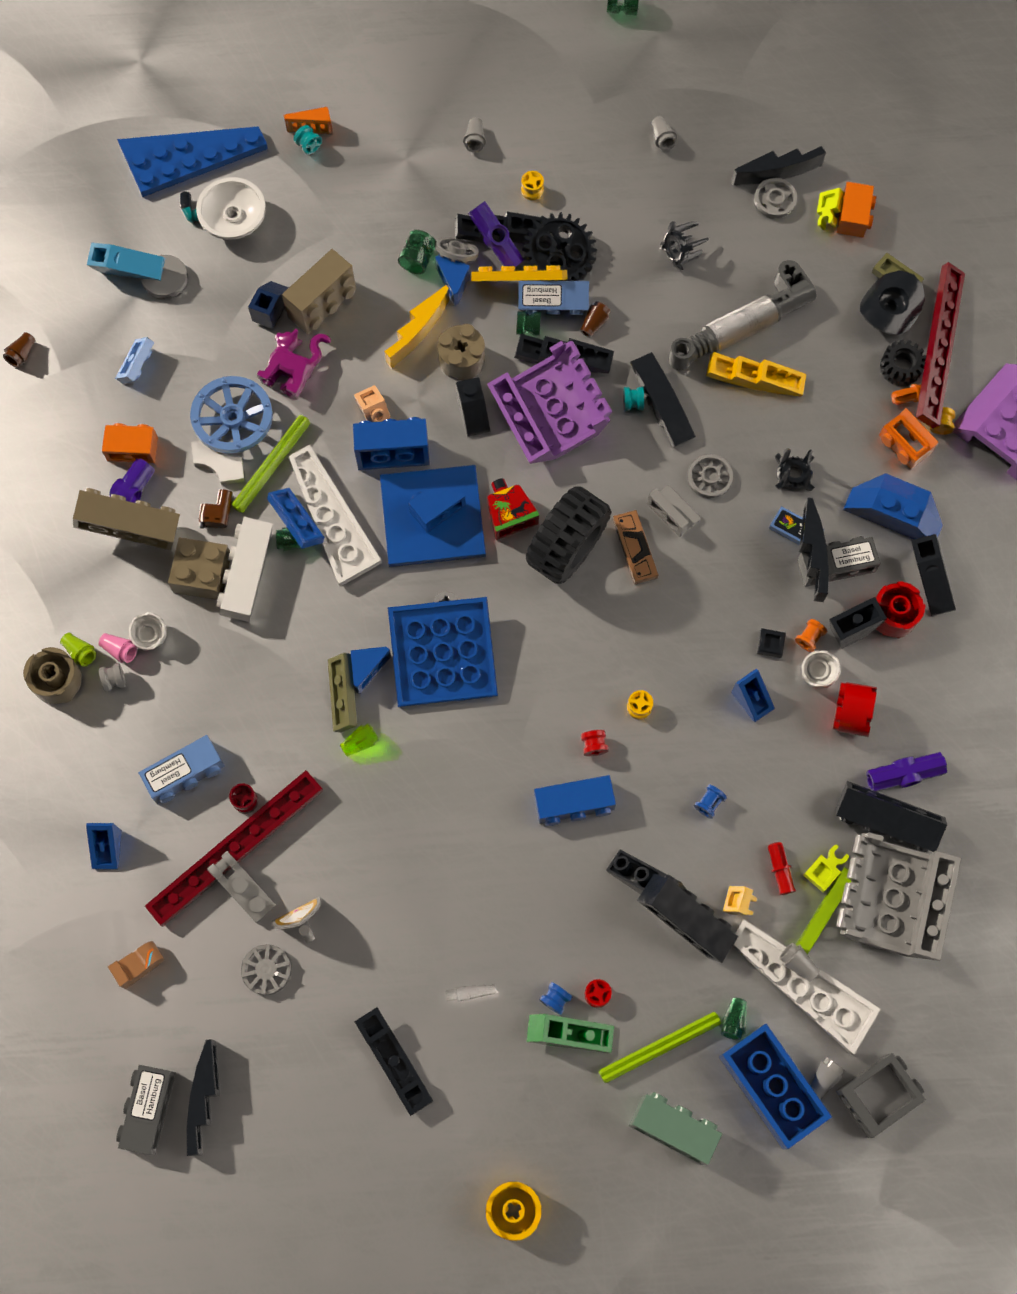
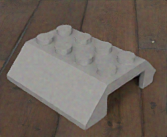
M870 832L862 833V836L856 835L852 853L857 855V858H851L847 878L851 880V883H845L841 901L846 908H840L836 927L841 929L840 934L856 943L902 956L940 961L961 858L938 851L926 854L883 842L884 836Z

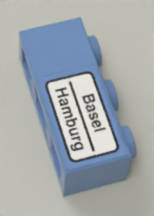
M519 281L518 310H523V314H537V310H546V314H560V310H570V314L582 315L584 310H589V281Z
M205 735L138 773L151 798L157 804L160 802L163 804L174 799L176 793L182 790L188 791L196 787L198 781L203 778L216 776L225 765L208 735Z

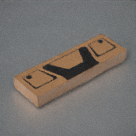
M637 510L613 516V522L634 585L657 579L659 575Z

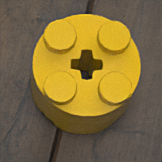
M517 1181L505 1182L492 1191L487 1200L486 1219L488 1225L497 1236L503 1239L519 1241L527 1238L536 1230L541 1219V1203L537 1194L528 1185ZM509 1203H512L514 1206L518 1204L521 1206V1209L518 1211L520 1215L518 1218L515 1219L513 1215L509 1217L506 1215V1212L509 1210L507 1206Z

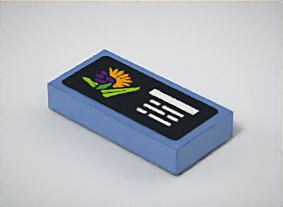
M781 506L769 529L800 545L802 517Z

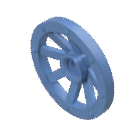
M227 376L213 380L197 393L192 402L190 419L196 436L205 446L221 453H239L253 448L264 439L272 424L273 411L270 399L260 385L244 377ZM230 387L245 389L238 404L233 403ZM222 389L226 402L224 407L209 398L212 394ZM252 393L255 394L262 404L243 411ZM203 405H207L220 416L200 417ZM263 413L260 425L246 421L248 418ZM205 425H222L211 436L202 428ZM244 428L254 433L241 440L239 429ZM229 430L232 431L233 442L219 441Z

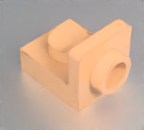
M375 385L354 394L355 400L364 413L366 420L383 422L386 419H390L386 402Z

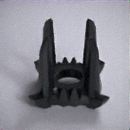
M672 221L664 236V241L660 244L661 249H665L667 256L673 261V266L678 270H684L682 264L699 257L703 252L702 249L692 253L688 251H692L694 247L709 240L708 237L687 243L686 240L692 238V235L684 236L685 234L681 232L698 226L697 222H688L676 226V222ZM677 244L679 245V251L675 247Z
M789 448L784 450L782 456L778 453L775 459L779 464L777 468L779 483L775 487L778 490L785 487L791 490L804 488L812 491L815 487L811 484L813 471L809 464L815 458L812 456L813 451L810 449L804 459L798 456L789 457L791 452ZM791 467L799 468L801 476L797 478L791 477Z

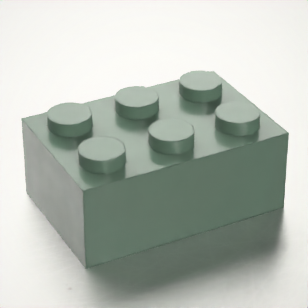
M653 1092L650 1095H643L629 1126L701 1165H708L722 1136V1133L717 1131L718 1125L705 1118L699 1121L692 1118L693 1112L680 1105L675 1106V1108L667 1105L668 1099L658 1093Z

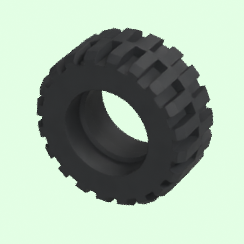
M581 486L569 489L559 502L554 505L551 512L548 513L546 519L538 528L536 535H534L526 553L528 565L554 583L562 584L566 582L577 571L582 562L585 561L596 542L600 539L602 532L607 526V522L610 520L612 513L610 506Z

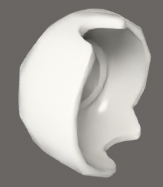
M151 612L136 616L128 628L131 642L137 648L144 651L158 648L167 637V627L163 619Z
M823 650L814 651L807 655L801 666L802 677L809 685L815 688H828L837 681L841 672L838 658Z

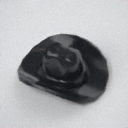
M902 270L887 273L878 279L865 294L860 303V312L864 319L874 328L887 334H903L912 327L923 309L925 302L923 284L912 273Z

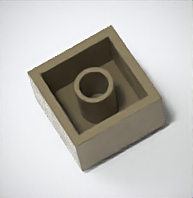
M179 537L168 580L173 593L218 600L219 593L223 592L225 584L222 583L225 570L229 569L230 565L228 560L230 550L226 544Z

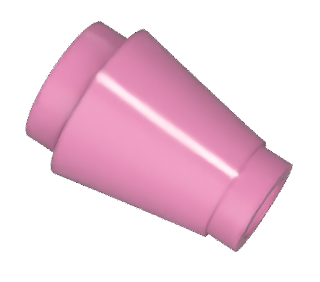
M104 633L99 639V646L120 663H130L137 654V647L129 639Z

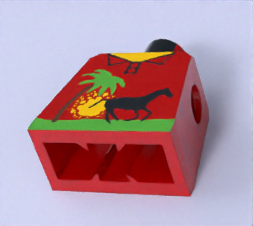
M504 478L497 479L491 483L494 493L487 496V502L496 540L539 525V513L520 485L508 488Z

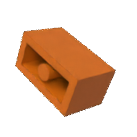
M853 182L846 183L842 210L839 213L838 234L864 238L866 230L871 229L874 216L870 215V210H874L876 196H873L874 186Z
M122 423L105 425L102 453L107 461L134 462L137 458L147 463H155L158 436L153 427L145 424L137 426H127Z

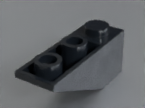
M933 534L911 540L931 616L956 611L937 535Z
M621 849L606 869L608 873L640 895L653 874L663 877L666 875L664 872ZM680 882L678 886L682 890L686 889L682 882Z

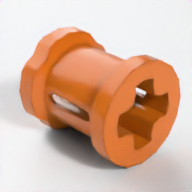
M810 619L806 623V629L801 635H797L795 641L804 650L813 652L816 649L815 644L828 631L820 622Z

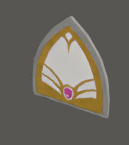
M318 897L273 920V926L276 929H290L298 926L299 933L303 936L305 942L313 941L315 936L307 920L320 908V898Z

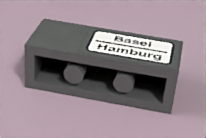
M863 536L852 538L849 542L841 543L840 541H834L827 544L828 582L875 573L881 564L873 537L864 538ZM800 553L797 561L804 586L815 585L816 578L806 577L808 554Z
M139 1065L138 1070H134L130 1085L133 1086L131 1098L128 1097L126 1099L123 1113L126 1114L124 1125H120L116 1141L119 1142V1149L156 1155L176 1072Z

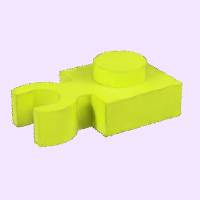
M840 187L821 192L819 195L817 213L820 217L817 224L822 230H825L827 222L832 227L837 225L835 214L841 212L844 191Z
M837 844L828 851V859L820 855L803 875L821 892H824L841 873L836 866L844 864L849 858L848 854L842 857V859L835 857L834 852L839 847Z

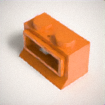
M907 408L883 426L879 434L883 444L890 447L897 454L899 461L910 469L931 455L939 443ZM903 424L910 432L909 437L911 440H918L923 448L916 452L895 428Z

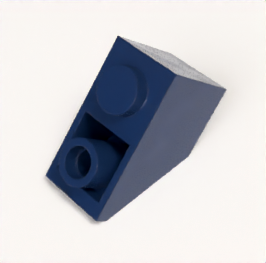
M273 281L260 286L248 306L252 321L274 329L285 307L282 294L289 287Z

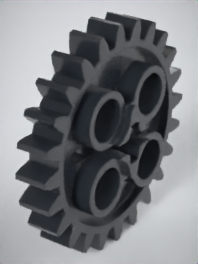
M562 212L559 213L558 218H555L553 213H550L548 220L541 216L540 223L534 221L533 228H528V236L524 237L523 242L526 244L523 245L522 251L527 253L524 254L523 258L525 261H530L527 266H538V270H546V266H550V262L553 261L559 263L560 270H567V280L548 281H579V277L585 279L587 276L586 271L590 272L593 268L591 264H594L596 258L593 256L597 253V249L593 248L596 240L589 239L593 232H585L587 224L578 225L580 218H577L574 222L571 221V214L566 219L563 218ZM559 232L567 233L569 238H562ZM539 242L547 243L549 248H542ZM570 252H577L580 258L572 257Z

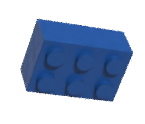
M411 417L407 420L398 421L386 419L383 422L365 420L353 424L354 452L358 470L430 465L426 419Z

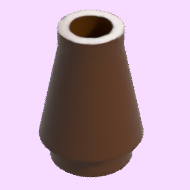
M598 301L590 305L580 332L586 337L591 338L610 318V309Z
M24 332L4 349V360L13 367L24 365L33 344L36 342L35 338L31 334Z

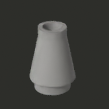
M662 116L654 118L652 126L656 146L664 151L672 149L676 145L677 134Z
M471 118L469 120V125L463 139L466 149L470 152L481 151L486 143L482 121L479 118Z
M791 943L779 957L783 961V966L806 978L809 982L814 980L820 972L801 945L797 946L795 943Z
M826 1057L824 1062L820 1061L810 1085L819 1099H822L843 1078L841 1075L845 1071L828 1057Z

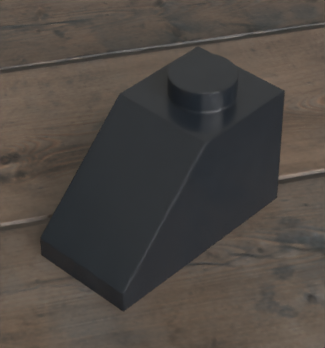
M479 377L456 382V395L467 437L490 432L486 403Z
M873 597L830 618V629L841 649L865 638L886 621L887 617L876 598Z

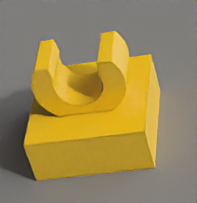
M729 886L723 911L731 915H753L754 912L748 909L750 902L757 901V898L752 895L753 890L744 886Z

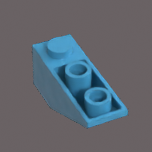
M91 242L87 266L102 274L161 281L165 258L162 256L111 244Z

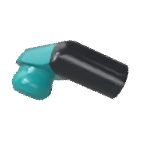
M187 191L180 194V208L189 222H199L196 209L192 210L191 194Z

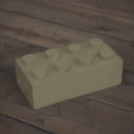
M86 488V491L79 490L73 515V528L171 551L180 514L175 513L176 510L170 507L161 506L160 509L150 507V503L136 500V503L126 501V498L120 495L111 494V497L101 495V492L96 489Z

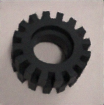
M899 340L898 344L895 341L886 348L880 367H882L881 373H886L884 378L886 380L892 379L891 384L894 385L898 381V386H903L904 382L908 386L911 385L912 381L915 383L920 378L924 370L926 355H923L924 350L922 348L920 350L917 349L919 346L917 343L912 346V341L910 340L906 344H904V340ZM897 357H904L911 362L912 367L902 369L895 364L894 360Z

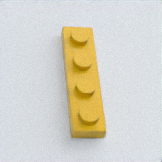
M560 265L546 266V270H538V266H524V271H515V266H501V271H492V266L479 267V271L471 272V281L567 280V270H560Z

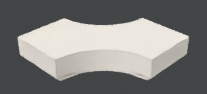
M201 441L191 442L193 464L196 468H207L213 471L219 477L221 485L245 482L242 457L229 456L225 453L214 451L205 446Z

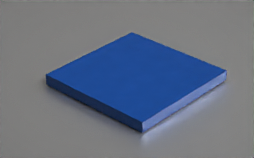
M476 465L380 475L389 567L486 557ZM426 489H437L463 493L466 506L428 533H426L409 511L408 502L417 492H424Z
M487 597L388 607L398 707L498 696Z

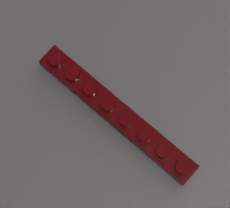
M950 262L942 265L916 412V418L933 429L940 426L965 278V273Z
M305 770L148 902L145 908L160 926L166 925L218 881L208 871L207 868L212 864L216 865L226 851L239 863L323 792L322 787ZM229 866L222 874L225 875L232 868Z

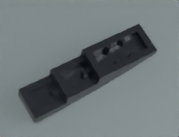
M820 146L802 155L797 148L780 157H777L775 152L771 151L735 168L731 182L734 186L754 185L771 178L787 179L821 167L826 151Z
M508 211L504 216L495 215L500 224L508 229L509 237L513 243H524V237L528 236V228H533L534 221L540 223L541 219L538 216ZM457 214L455 218V239L484 242L483 235L469 215ZM493 231V240L496 242H500L499 233Z
M520 334L514 358L538 364L552 356L550 347L562 340L544 336L542 340ZM569 338L568 342L573 341L581 354L578 359L582 358L590 372L609 374L614 355L613 350Z
M651 352L631 361V366L640 387L644 388L648 405L652 406L660 426L664 427L671 446L675 447L695 438L696 436L688 418L653 353Z
M807 498L803 509L799 552L808 554L806 577L816 578L814 601L824 602L828 595L829 581L827 544L813 498Z
M212 1039L205 1041L196 1066L190 1092L187 1117V1156L203 1155L201 1126L212 1125L209 1097L220 1096L216 1041Z

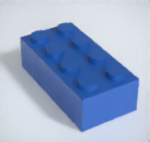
M767 1024L762 1025L718 1056L783 1150L791 1148L832 1118Z

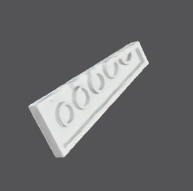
M308 445L290 455V462L313 521L325 537L322 544L338 585L341 587L382 564L377 552L311 446Z
M743 920L735 932L739 937L733 947L851 1055L855 1054L881 1009L822 970H820L814 980L809 982L806 978L783 966V961L779 957L786 947L746 920Z

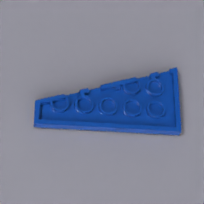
M259 126L117 139L142 197L268 149Z

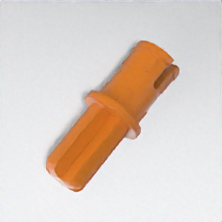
M911 384L909 388L894 391L891 394L892 403L896 405L911 401L917 403L919 401L921 384Z

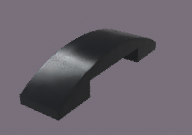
M378 1007L354 1021L409 1115L412 1116L432 1103V1097Z

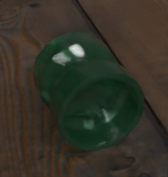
M518 311L516 335L528 332L533 336H540L541 312H533L527 315L523 311Z

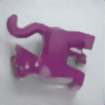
M297 329L293 332L277 333L275 336L277 347L270 355L265 371H258V379H260L262 384L271 388L281 375L288 377L287 383L282 384L279 390L288 397L294 395L298 398L306 385V381L311 377L314 367L321 360L322 353L318 346L319 343H331V338L326 334H317L310 340L309 349L312 357L309 359L293 353L302 343V340L297 337Z

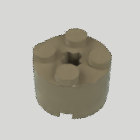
M470 324L450 327L439 335L437 346L438 359L443 373L461 381L476 377L481 372L485 363V342L482 335Z
M54 647L41 649V652L30 656L23 670L24 680L28 688L43 702L49 704L70 702L78 692L82 682L81 670L65 651Z

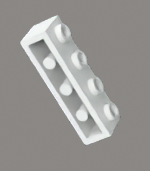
M248 517L243 518L242 524L237 523L234 538L238 539L236 547L231 546L228 558L229 561H232L231 569L225 570L222 582L226 584L225 592L219 593L216 605L221 607V616L250 621L272 533V523Z

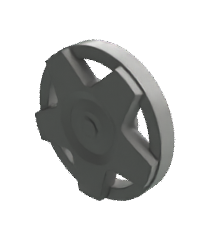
M779 178L767 179L757 187L754 203L757 209L766 217L771 219L781 218L791 214L797 203V192L786 180ZM775 184L782 185L784 187L777 188ZM764 188L765 193L759 194L761 189ZM791 194L793 197V203L788 199Z

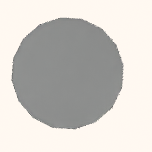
M159 255L165 258L161 281L141 278L143 286L151 296L158 299H164V297L169 296L170 298L175 297L185 289L188 283V273L185 265L179 258L172 255Z

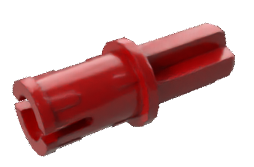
M782 842L768 845L773 866L771 872L775 873L780 891L779 894L786 895L796 892L790 872L792 866L788 865Z

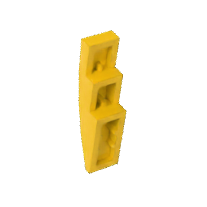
M446 285L409 311L410 322L397 331L398 341L384 351L386 363L391 369L422 342L439 320L450 300L449 288Z
M713 352L709 357L706 373L707 377L730 384L800 397L803 395L806 380L805 373L765 359L759 363L742 356L733 359Z

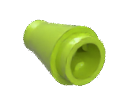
M70 632L62 636L60 644L64 646L77 665L86 667L95 660L96 651L93 645L79 639Z

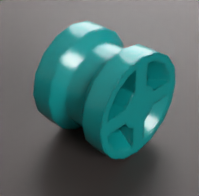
M309 125L300 127L293 138L298 146H302V150L307 155L317 151L322 143V138L317 133H313V129Z
M624 387V411H630L631 408H636L638 411L644 410L643 387H638L637 389Z

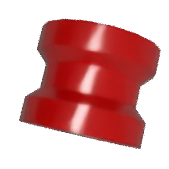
M592 730L581 734V741L585 744L583 749L584 756H598L609 752L608 745L604 741L606 738L604 730Z
M601 979L589 982L584 993L586 1002L595 1008L605 1006L612 995L610 985Z

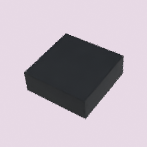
M761 628L757 654L782 658L786 633Z

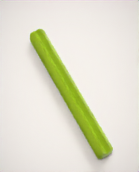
M299 415L232 503L235 510L243 513L310 425L307 417Z
M712 1012L600 1069L599 1074L603 1082L608 1083L721 1025V1020L716 1012Z

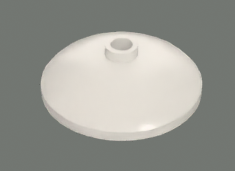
M229 177L211 183L202 191L197 201L196 212L198 220L206 232L220 239L234 240L248 236L261 225L266 213V204L263 194L256 185L242 178Z

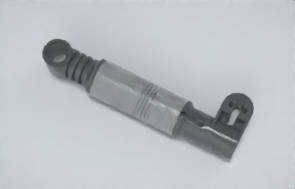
M792 260L783 261L778 268L774 284L779 291L778 293L765 295L703 326L699 333L689 338L676 339L671 345L668 359L669 364L677 370L687 369L691 362L697 360V358H701L707 355V353L720 352L779 322L782 316L814 301L817 296L815 287L797 262ZM679 352L684 353L685 356H681V355H679V354H677V353H679Z

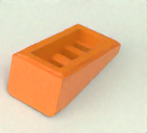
M328 107L284 115L287 132L296 133L300 127L309 125L313 129V133H333Z

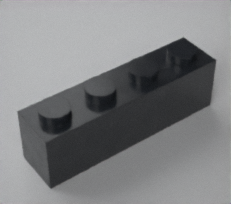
M849 781L846 782L836 807V816H839L841 821L851 825L854 822L863 825L865 830L874 834L879 832L887 834L891 840L898 843H903L904 841L911 843L914 848L922 852H928V850L932 852L937 851L947 827L946 817Z
M653 874L637 901L707 958L722 963L739 937L730 930L732 925L722 918L717 919L713 915L715 911L703 903L700 905L696 901L697 896L689 890H682L678 886L680 882L668 874L665 877Z

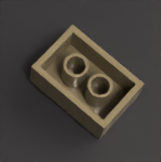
M331 249L282 294L288 318L307 335L312 330L318 329L329 314H334L343 301L350 299L354 295L356 284L353 267L335 250Z

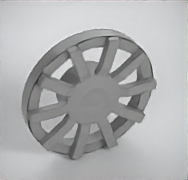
M441 238L437 240L435 247L436 252H439L441 257H448L453 262L455 260L463 261L464 263L476 261L479 253L478 248L472 243L455 238Z
M709 454L698 457L692 462L688 471V483L696 494L708 499L722 496L729 490L733 481V471L730 464L717 455ZM709 460V466L705 467L702 461ZM713 460L721 464L718 467L713 466ZM699 464L702 471L696 470L694 467ZM725 466L728 472L720 473V469ZM692 473L700 475L701 477L692 479ZM729 476L728 482L720 479V477ZM702 481L699 487L695 485V482ZM717 483L722 484L726 487L721 490ZM705 485L708 486L707 492L701 490ZM711 486H714L717 492L711 493Z
M268 944L257 946L243 959L241 967L242 979L245 985L257 994L271 995L277 993L285 987L290 979V959L277 946ZM266 949L265 959H262L258 951ZM270 949L277 951L271 960L269 959ZM255 954L259 961L258 963L249 961L252 955ZM282 955L285 962L275 964V961ZM247 964L255 967V970L246 972ZM287 967L286 975L277 972L278 968ZM256 974L257 977L250 984L247 976ZM275 976L283 978L280 985H277L274 980ZM260 979L263 980L262 990L254 987ZM267 981H271L274 989L266 990Z

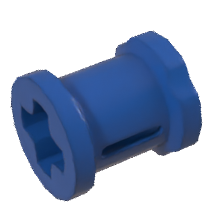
M708 785L706 787L707 792L700 802L694 804V807L707 818L713 819L715 816L714 811L722 801L725 802L727 796L715 786Z

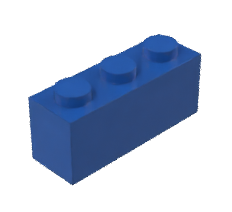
M610 775L534 789L539 824L545 823L546 826L558 825L561 823L560 820L569 818L573 822L584 820L586 815L596 814V817L607 816L616 807Z

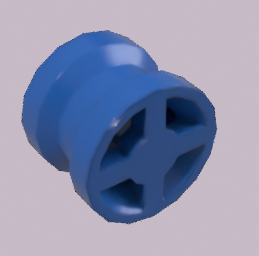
M551 982L548 986L549 991L546 995H542L539 1000L549 1009L561 1015L564 1011L563 1006L570 1002L573 997L563 988Z

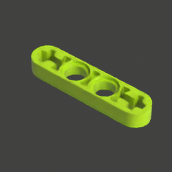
M846 867L842 869L796 943L797 946L801 945L807 955L840 903L845 883H851V880L847 878L848 868Z

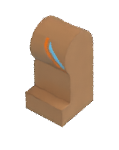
M150 941L120 961H115L108 968L119 986L127 989L164 961V957L155 943Z

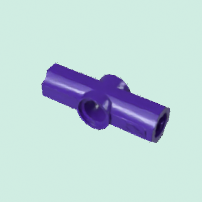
M486 201L468 213L483 235L485 245L493 250L503 266L516 267L524 261V258L510 239L508 229L500 224ZM493 231L499 233L500 242H496L493 240Z
M136 458L124 477L117 479L113 483L109 496L111 497V494L125 497L126 501L136 503V500H140L142 497V489L155 472L154 467L146 461Z
M941 752L918 758L913 756L892 762L891 765L867 770V783L869 788L876 792L898 786L899 788H906L922 782V780L945 775L947 773V763Z

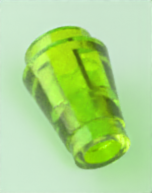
M369 723L364 726L361 724L340 744V747L345 755L349 757L375 746V742L379 738Z

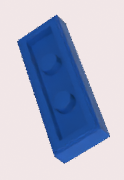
M290 488L268 493L267 500L302 549L323 543L325 537Z

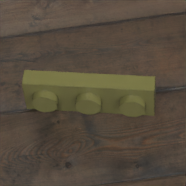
M341 653L328 659L333 732L341 733L357 727L351 654Z

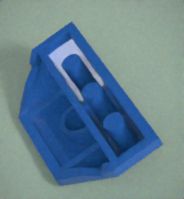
M886 473L853 487L843 508L844 511L911 539H918L936 534L938 538L943 527L930 491Z

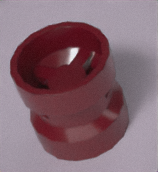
M241 783L231 789L229 800L238 812L247 814L257 808L258 796L251 786Z

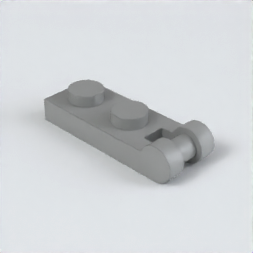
M226 851L216 865L212 864L207 869L257 923L276 904ZM230 866L235 872L226 878L222 872Z

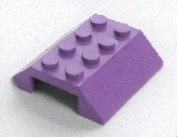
M560 341L550 347L552 356L514 378H511L507 372L487 383L530 464L554 460L598 436L611 421L609 416L612 410L605 398L599 399L602 396V392L594 378L588 379L592 374L582 358L578 359L581 354L573 341L568 343Z
M1006 363L954 422L953 433L966 443H969L973 437H976L1012 464L1006 473L1015 480H1017V364Z

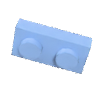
M148 337L135 339L115 379L122 384L136 381L142 373L141 367L151 356V348L154 342Z

